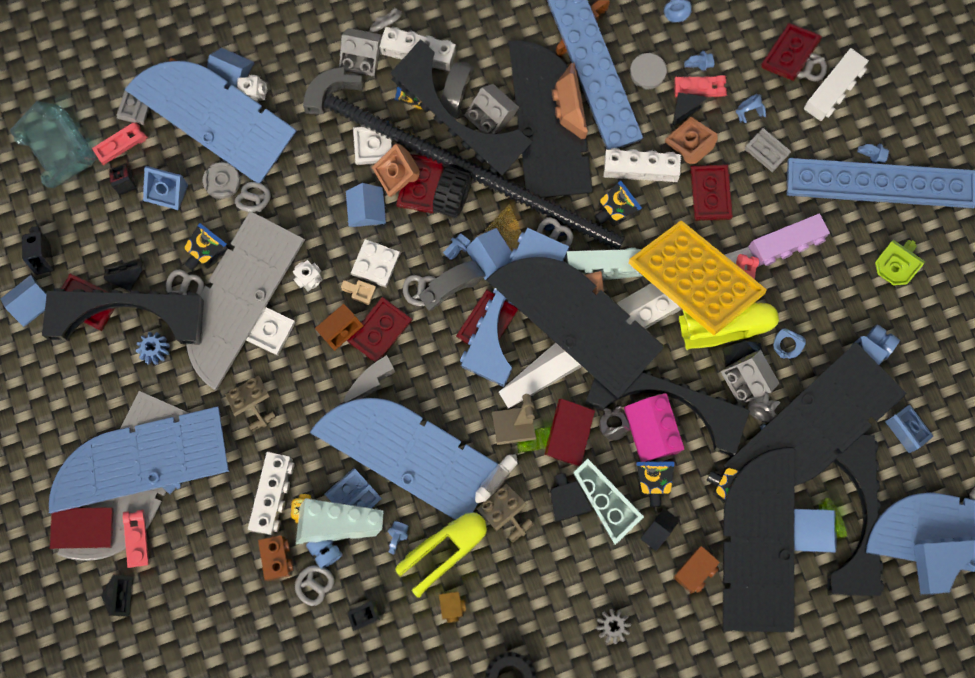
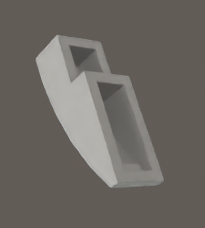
M387 355L376 361L358 377L346 394L345 402L362 399L382 388L379 381L395 373Z

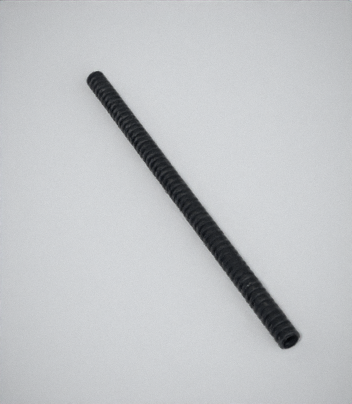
M332 93L327 96L324 102L325 109L329 108L330 111H334L336 114L339 113L340 116H345L346 119L350 118V121H355L356 124L360 123V126H365L366 129L370 128V131L375 130L376 134L380 133L381 136H385L387 139L391 138V141H396L397 144L401 143L403 147L411 148V151H416L417 154L422 153V156L426 155L428 159L432 158V161H437L438 164L442 163L444 167L449 166L470 173L473 181H479V184L483 183L485 187L489 186V189L493 188L495 192L499 191V194H505V197L509 196L511 200L514 198L515 202L520 201V204H526V207L530 206L532 210L536 209V212L540 211L542 215L546 214L548 218L557 219L558 222H562V225L567 224V227H573V230L577 229L579 233L583 232V235L587 234L589 238L593 237L595 241L599 240V243L604 242L605 246L610 245V248L614 247L615 250H619L625 239L623 235L619 236V233L615 234L613 230L609 231V228H603V225L599 226L597 222L595 224L592 223L593 220L588 221L586 217L582 218V215L578 216L576 212L572 213V210H566V207L562 208L560 204L556 205V202L551 203V200H545V197L541 198L539 194L535 195V192L532 191L531 193L529 189L525 190L523 186L519 187V184L515 185L513 181L504 180V177H498V174L494 175L492 171L488 172V169H483L482 166L478 167L476 163L472 164V161L467 162V159L463 160L461 156L457 157V154H452L451 151L447 152V149H441V146L437 147L435 143L431 144V141L426 142V139H421L420 136L416 137V134H411L410 131L406 132L404 128L400 129V126H395L394 123L390 124V121L385 122V119H380L379 116L375 117V114H370L369 111L365 112L363 108L360 109L359 106H354L353 103L349 104V101L344 102V99H339L338 96L334 97Z

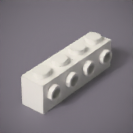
M385 27L379 46L382 55L403 59L421 39L435 52L432 67L446 71L451 70L456 54V44L448 40H437L432 36H421L412 31H401L396 27Z
M850 48L808 100L804 110L821 122L825 117L829 118L835 111L834 105L836 103L840 105L846 97L844 94L846 90L851 91L857 83L855 79L857 77L861 78L867 71L865 66L868 60Z
M611 148L605 152L603 177L678 182L681 155L674 152H639L635 149L620 151L618 148Z
M267 452L248 526L249 531L274 536L275 532L279 531L280 520L278 518L280 512L283 513L285 501H283L284 494L288 493L290 486L288 478L289 474L293 473L295 465L291 457Z

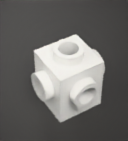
M249 75L247 78H238L237 89L257 103L258 101H265L267 85L259 76Z
M308 260L301 262L293 271L296 277L293 280L300 288L304 287L307 291H310L322 281L319 274L321 270L315 263L311 264Z

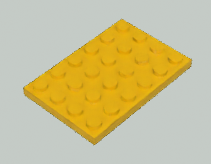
M682 220L631 257L628 263L714 336L765 295L767 291L766 288Z

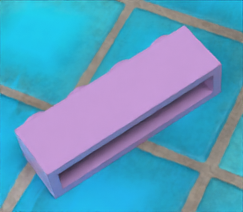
M819 213L755 239L748 248L753 257L759 258L758 266L763 264L769 266L776 262L775 259L780 257L786 259L797 250L800 253L807 250L812 244L817 246L826 241L825 238L830 232Z

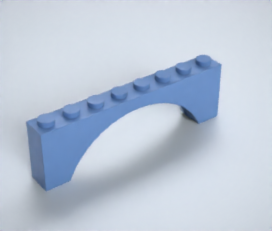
M527 228L526 232L520 234L518 239L520 244L517 249H513L509 259L513 262L529 257H547L564 262L569 246ZM494 288L493 293H495L493 300L488 301L485 307L487 313L485 317L479 319L477 334H472L468 343L471 346L468 352L464 351L460 362H462V368L504 387L512 371V367L505 359L498 341V320L506 298Z
M960 537L957 542H953V538L940 539L941 543H934V539L921 540L922 544L914 545L920 594L950 592L959 571L971 559L975 558V540L972 541V537Z

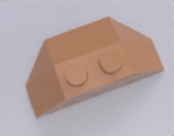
M571 63L556 82L555 89L552 90L553 101L557 103L555 114L556 118L560 119L562 126L579 138L585 139L588 130L575 63Z

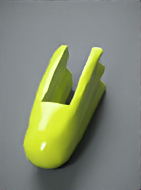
M756 302L715 336L684 310V315L679 316L681 334L686 350L714 347L732 341L747 339L774 329L779 322V315L774 306Z
M474 512L460 516L455 521L448 523V526L426 539L407 554L405 559L397 565L395 570L401 577L447 537L459 549L456 554L412 590L417 598H420L428 587L484 538L487 532L485 520L480 514Z

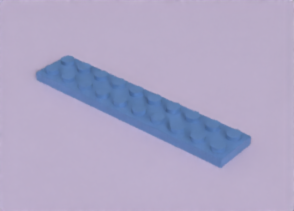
M547 0L572 63H575L578 79L607 150L621 148L642 140L643 136L588 0Z
M789 158L787 161V196L975 208V170Z

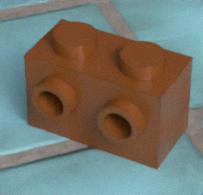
M343 303L315 329L335 351L362 328L363 325Z
M282 535L258 540L264 579L271 581L290 577L294 567L292 559L288 558V551H290L289 540H285V537Z
M700 546L673 578L689 593H694L695 591L699 593L706 585L703 581L708 576L710 578L713 577L719 570L716 566L720 562Z

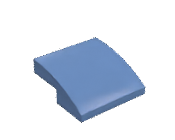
M355 468L325 493L332 503L372 508L382 499Z
M794 509L795 551L836 552L834 510Z

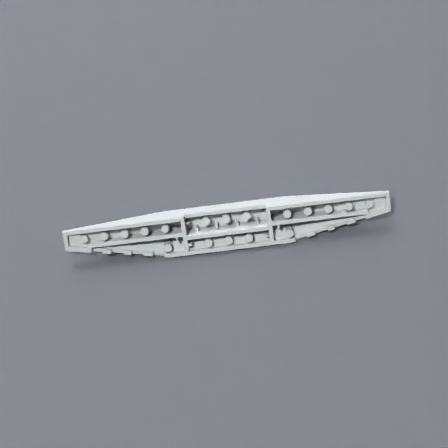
M748 247L725 254L735 264L739 254L747 255L749 258L753 256ZM652 283L617 302L630 315V318L626 320L629 325L636 320L645 329L667 316L682 310L681 307ZM554 343L501 389L499 394L509 409L523 401L522 396L524 394L532 396L582 366L557 343Z

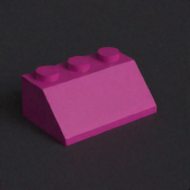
M667 393L649 397L624 407L641 462L672 456L684 450Z

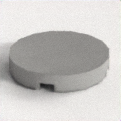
M651 53L637 56L630 68L631 79L637 86L639 85L644 89H654L660 86L667 72L663 59Z
M219 162L211 165L205 171L202 181L209 195L214 198L225 199L237 192L241 180L238 171L232 165Z

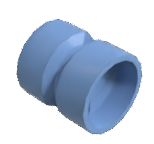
M878 324L867 335L868 339L888 352L884 359L889 357L900 342V339L893 334L887 335L886 330Z
M333 540L308 542L306 544L311 555H316L315 561L320 569L331 565L343 555L338 546H333ZM326 549L330 550L324 555L321 554V552L325 551Z

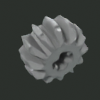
M610 609V617L606 612H603L602 616L605 620L597 619L603 626H597L596 630L603 629L604 632L600 633L599 637L602 638L607 635L606 643H609L612 637L613 643L617 644V636L621 641H624L625 638L622 633L630 634L624 627H630L631 623L624 624L623 621L628 618L627 615L619 618L621 610H618L616 616H614V610ZM615 621L618 630L611 632V627L608 624Z

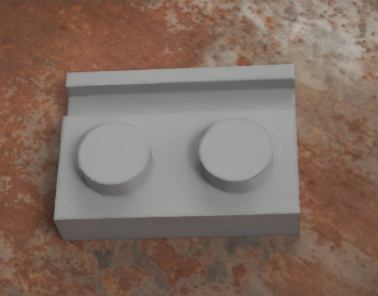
M125 90L117 112V119L133 123L139 122L141 125H144L149 107Z
M764 128L745 147L748 153L772 173L791 153L787 147Z

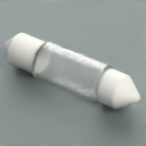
M516 454L507 455L483 481L475 494L476 503L487 501L507 479L510 472L518 464Z

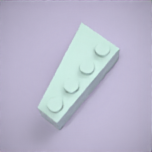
M641 249L567 251L565 263L573 266L583 274L601 271L602 280L643 276L628 264L629 259L641 251Z
M587 459L573 473L616 545L644 516Z
M305 499L300 505L296 544L376 536L382 530L383 510Z

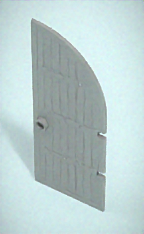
M253 212L248 213L233 238L231 245L235 246L234 250H226L208 280L210 283H213L212 287L208 288L205 286L200 294L204 300L200 345L186 344L189 359L196 373L214 390L218 389L305 241L300 236Z
M139 391L120 429L130 427V432L133 433L135 432L136 425L174 417L176 423L180 422L179 415L187 414L188 412ZM160 487L81 506L80 508H114L112 548L59 549L57 555L73 560L89 561L107 558L125 550L122 513L127 511L135 513L137 510H144L147 529L162 502L156 499L158 493L165 496L166 491ZM137 520L131 521V527L138 526Z

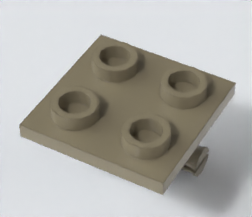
M259 375L225 394L234 416L249 408L253 409L259 420L249 425L252 432L262 426L266 427L267 423L276 419L273 411L262 417L255 406L270 397Z
M530 394L522 396L524 403L522 408L492 412L497 445L536 440L533 424L534 404L531 402Z
M507 484L477 508L478 512L496 531L510 520L516 528L514 532L507 536L512 543L521 535H526L525 532L534 525L528 518L527 521L519 526L513 518L527 504Z

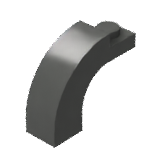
M457 62L452 65L441 97V104L455 120H457L460 114L464 92L475 66H471L466 62Z
M334 68L321 73L313 79L306 90L303 102L305 113L324 115V102L327 96L336 90H363L362 76L354 73L346 75L345 68Z
M476 261L465 262L438 276L418 296L428 311H432L455 292L464 288L474 287L486 275Z

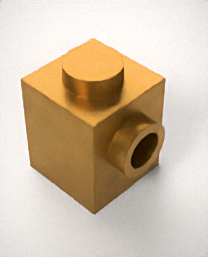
M460 593L439 594L442 619H447V623L459 621V617H463L462 612H466L465 601L460 600Z

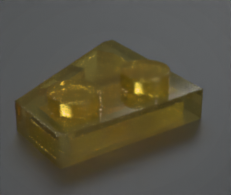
M509 204L485 229V232L497 228L510 250L513 251L520 244L518 239L522 232L512 211L513 209Z

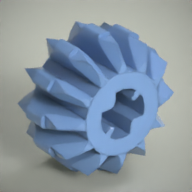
M148 332L147 338L141 336L143 341L137 342L140 348L136 349V352L140 354L139 358L142 361L145 360L147 364L153 362L155 365L158 364V359L165 361L163 355H169V352L165 349L170 347L168 343H165L166 337H161V334L158 332L154 335ZM152 346L155 347L154 351L150 349Z

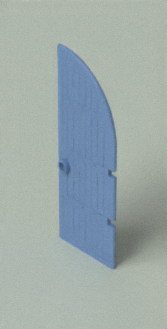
M170 61L154 65L141 72L125 88L128 93L257 183L263 181L297 131L267 109L262 114L258 111L262 105L233 85L228 90L224 87L228 83L226 80L210 69L196 63Z
M363 398L341 404L325 414L310 432L455 520L466 513L474 511L478 504L475 502L476 491L480 487L484 489L488 487L500 466L467 444L461 450L458 448L461 443L459 439L429 421L426 422L425 426L420 425L423 419L421 416L398 403L385 399Z
M219 407L179 415L180 422L175 423L174 417L136 425L135 432L133 433L130 432V427L98 435L85 442L66 459L59 469L50 492L49 513L228 472Z
M919 493L905 497L891 505L879 517L871 531L866 553L916 561L914 545L922 544L921 540L934 539V543H941L940 539L953 538V542H957L960 537H972L973 541L975 540V500L964 498L963 505L959 504V497L939 493ZM975 558L965 564L961 570L975 572Z

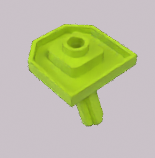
M892 240L875 262L877 274L892 285L908 284L925 263L924 260L913 253L917 247L915 241L908 240L902 246L895 240Z

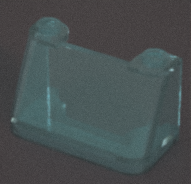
M36 101L10 129L14 140L20 145L30 146L45 169L41 174V181L46 187L55 188L92 165L96 160L95 154L67 112L59 105Z

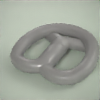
M394 8L389 14L383 17H376V22L371 25L370 31L376 32L394 23L402 16V12Z
M812 53L806 62L804 72H800L797 77H806L811 81L822 80L827 73L825 58ZM820 63L821 73L818 76L812 75L813 65Z
M246 183L242 187L241 193L236 197L235 205L243 211L261 212L270 201V191L261 183ZM249 188H258L264 194L257 195L247 192ZM248 199L254 201L256 206L243 205L241 200Z
M546 218L540 223L537 228L538 233L542 234L544 227L551 223L555 226V229L549 238L556 240L560 233L564 232L567 235V240L564 244L567 246L571 245L573 234L569 228L561 226L554 218Z
M175 270L168 276L166 291L167 294L168 292H177L180 295H187L190 282L194 280L198 283L196 293L200 295L204 289V282L197 275H189L183 270ZM177 275L182 276L183 281L180 289L172 291L173 279Z
M418 275L408 276L403 283V294L407 302L415 306H425L422 301L418 300L420 298L418 295L425 290L426 282H432L436 278L433 276L423 278ZM411 281H418L417 294L411 297L408 290Z
M318 565L309 566L301 571L296 579V594L305 604L316 606L323 601L325 593L332 589L334 576L326 568L320 569ZM314 571L320 572L328 578V584L325 587L313 579ZM308 574L307 580L303 581L304 577ZM310 586L319 593L317 599L311 600L304 595L301 588Z

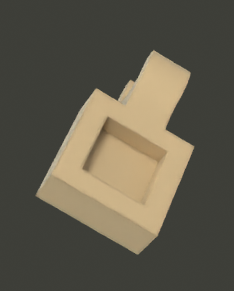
M358 280L356 285L343 281L341 286L342 291L353 293L351 297L353 300L370 305L376 290V286Z

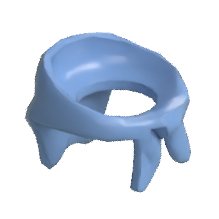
M671 0L664 7L665 17L672 22L684 21L691 14V3L686 0Z
M753 95L739 105L736 113L739 116L740 122L744 121V123H747L744 112L755 108L760 117H766V110L762 103L761 95Z
M783 328L777 333L773 346L780 358L791 359L801 353L806 340L803 336ZM790 337L795 340L796 347L792 352L787 353L781 349L780 342L783 338Z

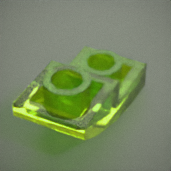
M551 427L536 429V440L516 442L518 453L546 449Z
M830 498L822 499L819 504V510L835 511L836 539L847 537L846 528L837 507Z

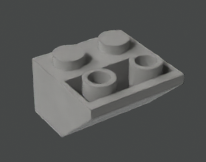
M347 28L342 34L339 68H345V71L375 76L381 53L379 46L383 35Z
M490 84L481 88L464 116L483 133L497 134L511 121L519 107L494 84Z
M761 350L741 358L721 371L739 404L761 397L765 393H771L779 384Z

